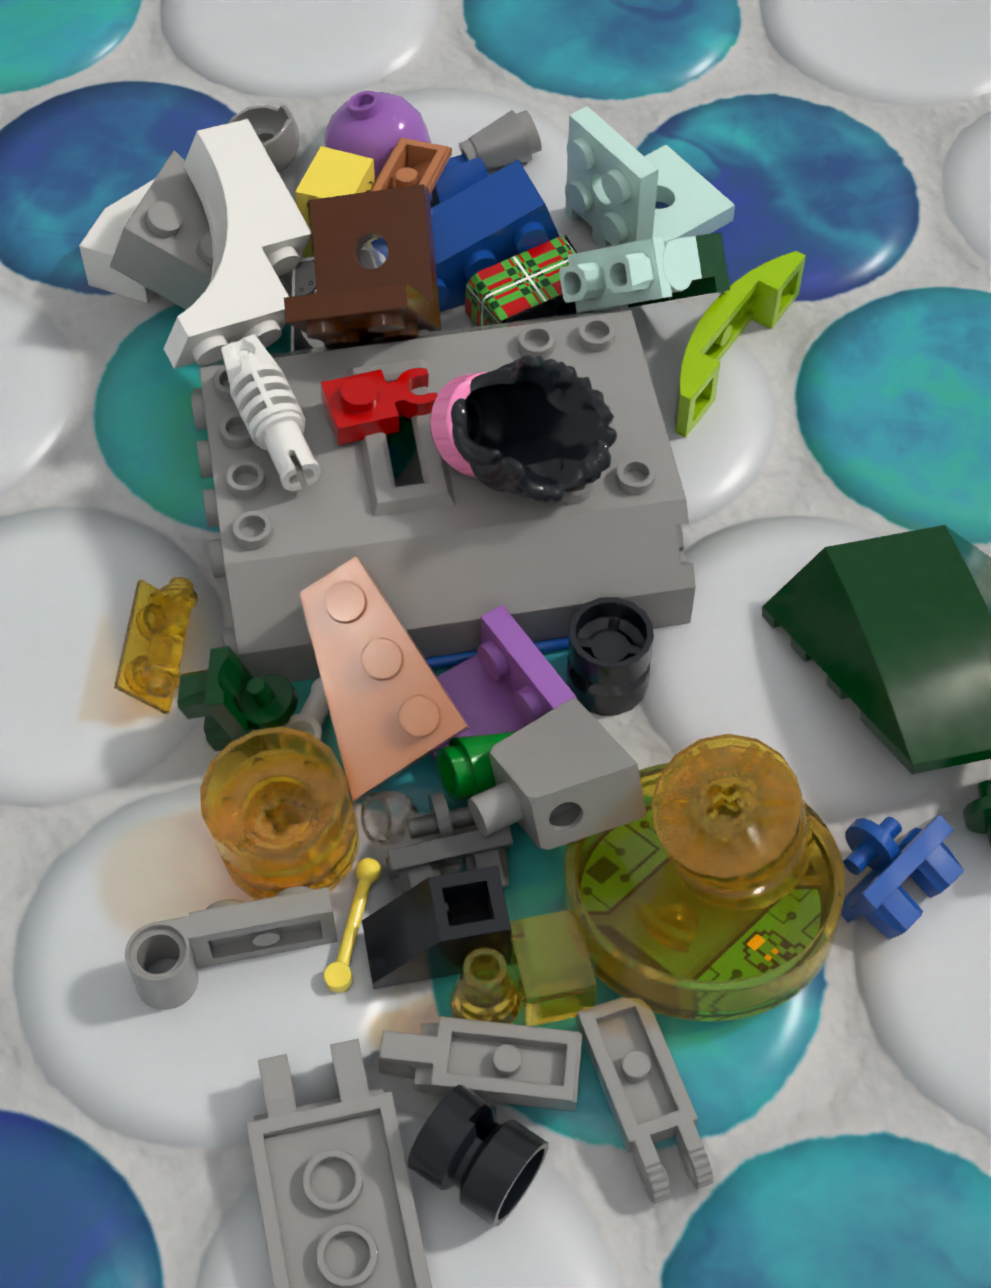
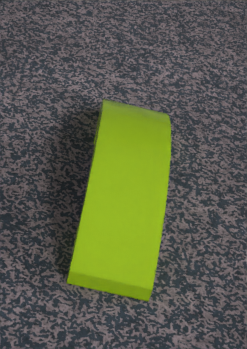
M794 251L758 266L735 281L730 286V290L724 291L704 313L689 339L681 364L675 415L676 433L686 438L715 401L721 363L719 360L748 324L754 320L772 329L797 298L800 291L806 255Z

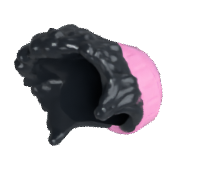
M525 355L490 372L466 374L456 377L448 382L437 395L430 418V431L436 450L451 467L464 475L478 478L482 484L494 491H509L512 494L540 502H548L550 500L559 502L568 494L583 490L587 484L594 483L599 479L601 473L610 467L611 454L609 448L617 439L616 430L609 427L614 415L611 413L610 407L604 402L603 393L592 389L589 377H578L574 367L567 366L563 361L545 360L541 355L536 357Z

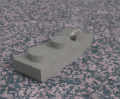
M640 991L577 1012V1027L579 1032L582 1033L583 1042L627 1152L633 1151L638 1173L651 1202L656 1204L671 1198L669 1178L653 1143L673 1136L676 1137L685 1173L694 1187L699 1189L714 1183L711 1163L696 1129L698 1117L645 992Z

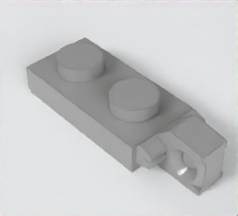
M439 1016V1023H421L420 1034L383 1030L378 1059L380 1074L414 1079V1090L431 1092L430 1095L445 1097L457 1085H464L487 1102L575 1111L582 1033Z

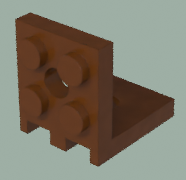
M424 184L309 200L317 293L284 297L286 323L307 333V338L324 342L326 348L360 345V337L369 336L372 339L383 338L385 341H397L418 338L419 330L426 329L429 332L441 331L429 189ZM374 238L384 239L388 245L386 261L375 269L364 268L360 261V252L364 244Z

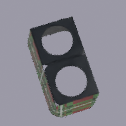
M566 235L565 238L559 236L474 274L466 284L465 312L473 324L477 327L577 313L575 302L566 303L563 299L559 276L560 268L569 266L567 255L577 253Z

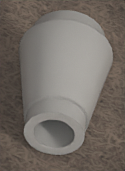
M511 110L469 137L468 140L459 143L461 155L464 154L468 161L481 158L487 170L507 166L518 159L520 163L531 161L532 154L541 151L542 145L537 128L529 112L525 110L516 114Z

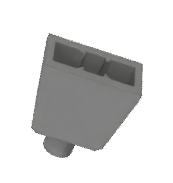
M576 698L566 701L493 745L489 753V759L496 786L468 799L469 809L474 822L484 836H488L517 822L539 849L550 850L647 816L638 763Z

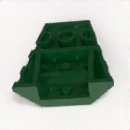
M940 525L824 547L762 606V617L773 628L781 626L791 636V647L805 662L811 659L815 661L827 674V685L840 699L850 698L861 710L860 720L911 774L991 759V557L949 527Z

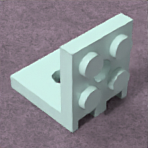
M588 106L569 115V134L566 147L568 158L567 182L565 186V215L571 220L581 216L592 227V240L601 248L656 237H663V240L667 241L676 238L710 234L733 221L735 205L667 145L643 156ZM656 202H663L669 205V207L656 209L655 205Z

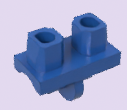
M938 815L923 829L916 827L911 829L896 843L894 839L902 831V827L893 817H886L879 825L865 818L856 819L845 831V838L852 852L844 859L843 863L846 869L854 875H859L867 866L871 870L834 908L848 923L864 916L873 927L889 940L902 935L922 916L923 910L900 885L910 876L927 896L931 898L942 893L964 872L955 856L943 843L954 829L941 815Z

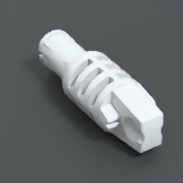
M255 334L223 346L221 352L230 384V394L252 441L256 446L268 451L284 489L289 491L302 489L296 476V471H301L308 486L315 483L321 475V468L314 459L303 436L305 416L281 368Z

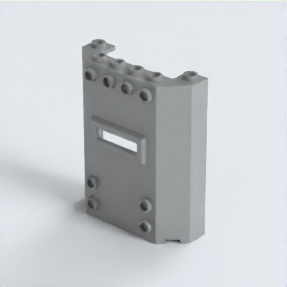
M618 308L424 333L419 334V337L414 339L397 341L375 340L361 342L360 345L338 348L319 347L270 354L283 371L305 416L303 436L314 459L321 468L319 479L310 486L307 485L301 471H296V476L302 489L297 491L284 489L268 451L256 446L252 441L230 394V384L224 360L199 367L202 387L193 388L191 402L196 431L207 430L208 440L197 441V451L202 478L213 477L214 480L213 489L203 490L204 507L208 528L219 526L221 539L209 540L210 556L214 578L226 577L234 624V627L223 629L224 645L229 646L253 677L279 674L287 678L290 683L321 677L299 592L355 556L364 564L424 658L477 650V647L481 645V616L501 605L506 608L532 642L568 637L569 625L575 612L585 603L603 597H618L635 603L646 612L653 624V629L691 622L696 586L693 562L686 561L681 527L683 524H689L687 500L632 310L620 311ZM533 355L536 357L541 355L545 360L563 361L567 366L574 367L578 377H589L592 389L603 393L604 402L610 407V411L614 415L609 427L616 430L617 439L609 448L611 454L610 467L601 473L599 479L594 483L587 484L583 490L568 494L559 502L551 500L540 502L512 494L509 491H494L482 484L478 478L469 477L455 470L436 450L430 431L431 413L411 417V423L424 483L396 487L386 434L380 432L365 436L360 441L342 445L337 444L321 400V382L380 369L386 382L397 380L406 370L427 368L429 373L428 388L426 386L411 390V392L416 395L436 392L438 395L448 382L461 375L490 372L520 359L522 356Z

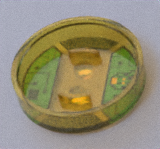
M678 761L639 770L647 816L567 844L563 882V910L568 932L575 948L588 967L608 987L624 998H628L656 1013L679 1019L714 1022L736 1020L766 1012L785 1003L803 990L819 973L833 947L845 898L844 866L835 839L826 824L803 799L777 781L760 773L730 764L711 761Z

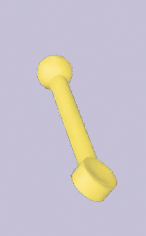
M363 858L356 865L355 875L359 881L336 962L329 964L324 971L325 983L335 993L346 991L353 982L349 962L371 884L378 881L382 872L381 865L373 858Z

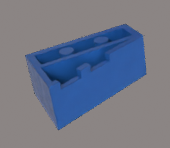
M519 159L431 208L440 312L465 305L466 284L477 272L559 237L545 202ZM381 238L372 241V246L387 259L388 245L386 241Z

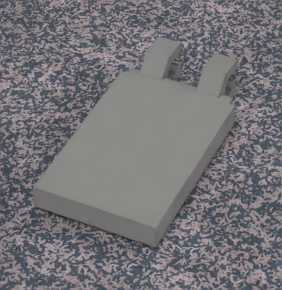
M359 1038L330 1044L340 1096L330 1100L297 1106L287 1054L258 1060L267 1113L253 1116L254 1121L246 1122L274 1288H432L392 1091L384 1092L383 1088L369 1091Z

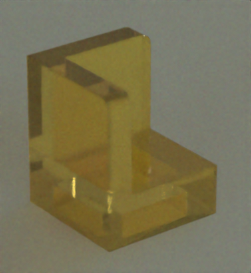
M569 909L510 921L512 929L511 969L525 1026H535L575 1018L577 1012L594 1007L597 983L577 911Z

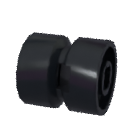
M618 597L595 599L585 603L575 612L569 625L567 686L575 694L576 699L589 712L601 716L620 715L632 710L643 700L648 688L654 640L653 624L646 612L635 603Z
M457 1085L448 1092L428 1117L411 1148L407 1162L410 1169L440 1190H447L453 1186L460 1189V1203L495 1227L499 1226L510 1215L527 1192L545 1159L549 1143L516 1120H509L502 1124L496 1121L495 1106L464 1085Z

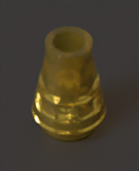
M479 948L472 951L466 957L463 971L451 993L450 1006L453 1016L461 1019L512 1024L519 1013L521 998L519 990L507 970L505 958L501 953L492 948Z

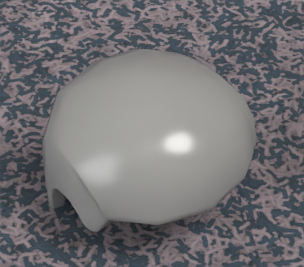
M269 105L247 107L231 117L228 123L245 119L249 120L277 172L286 169L296 157L300 139L299 129L291 111L286 105H282L280 108Z

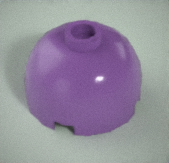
M374 91L359 92L346 101L331 116L324 136V144L327 148L374 159L375 181L400 138L431 143L421 113L406 99L398 95Z

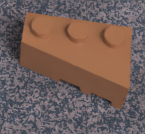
M357 556L299 592L352 801L361 800L450 742L452 738L470 729L374 579Z

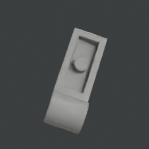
M306 886L290 887L280 891L275 897L248 902L238 899L220 900L212 903L205 910L189 912V916L153 922L142 926L130 937L125 949V959L139 997L153 1008L162 1010L173 1009L187 1002L194 994L198 985L197 968L338 942L329 887L318 889ZM165 958L178 960L176 965L167 972L160 974L147 972L149 967L158 960Z

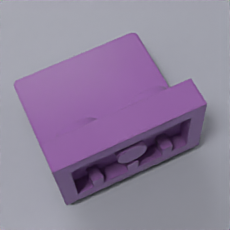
M503 605L481 616V645L477 647L478 654L437 676L470 729L457 737L517 732L566 701L577 698ZM449 742L441 748L449 746ZM438 749L431 753L435 761Z

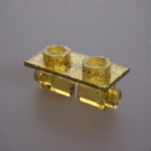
M183 577L170 579L168 585L160 589L142 579L137 581L114 684L115 689L165 715L170 713L174 689L179 687L181 676L179 667L191 609L197 605L198 595L193 590L194 584Z

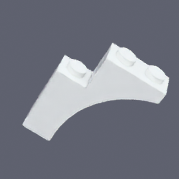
M248 119L198 130L183 165L201 199L209 222L212 237L213 264L209 286L192 306L177 316L164 346V351L174 369L192 363H197L199 366L213 364L223 358L221 352L223 346L253 334L258 337L266 348L281 337L282 329L286 323L284 297L289 296L278 276L290 272L298 265L300 256L312 232Z

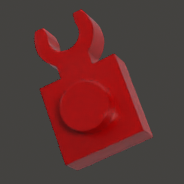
M427 368L406 370L397 380L386 382L381 369L321 382V400L337 444L342 445L360 441L365 436L380 432L386 435L399 432V417L405 416L411 419V417L416 415L430 414L437 393L416 395L411 392V390L426 386L428 388L429 373Z

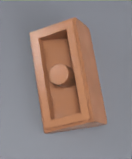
M400 138L369 192L424 184L429 189L430 195L452 155V147Z

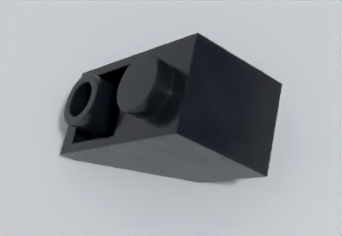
M498 865L428 877L362 920L373 989L511 965L512 929Z

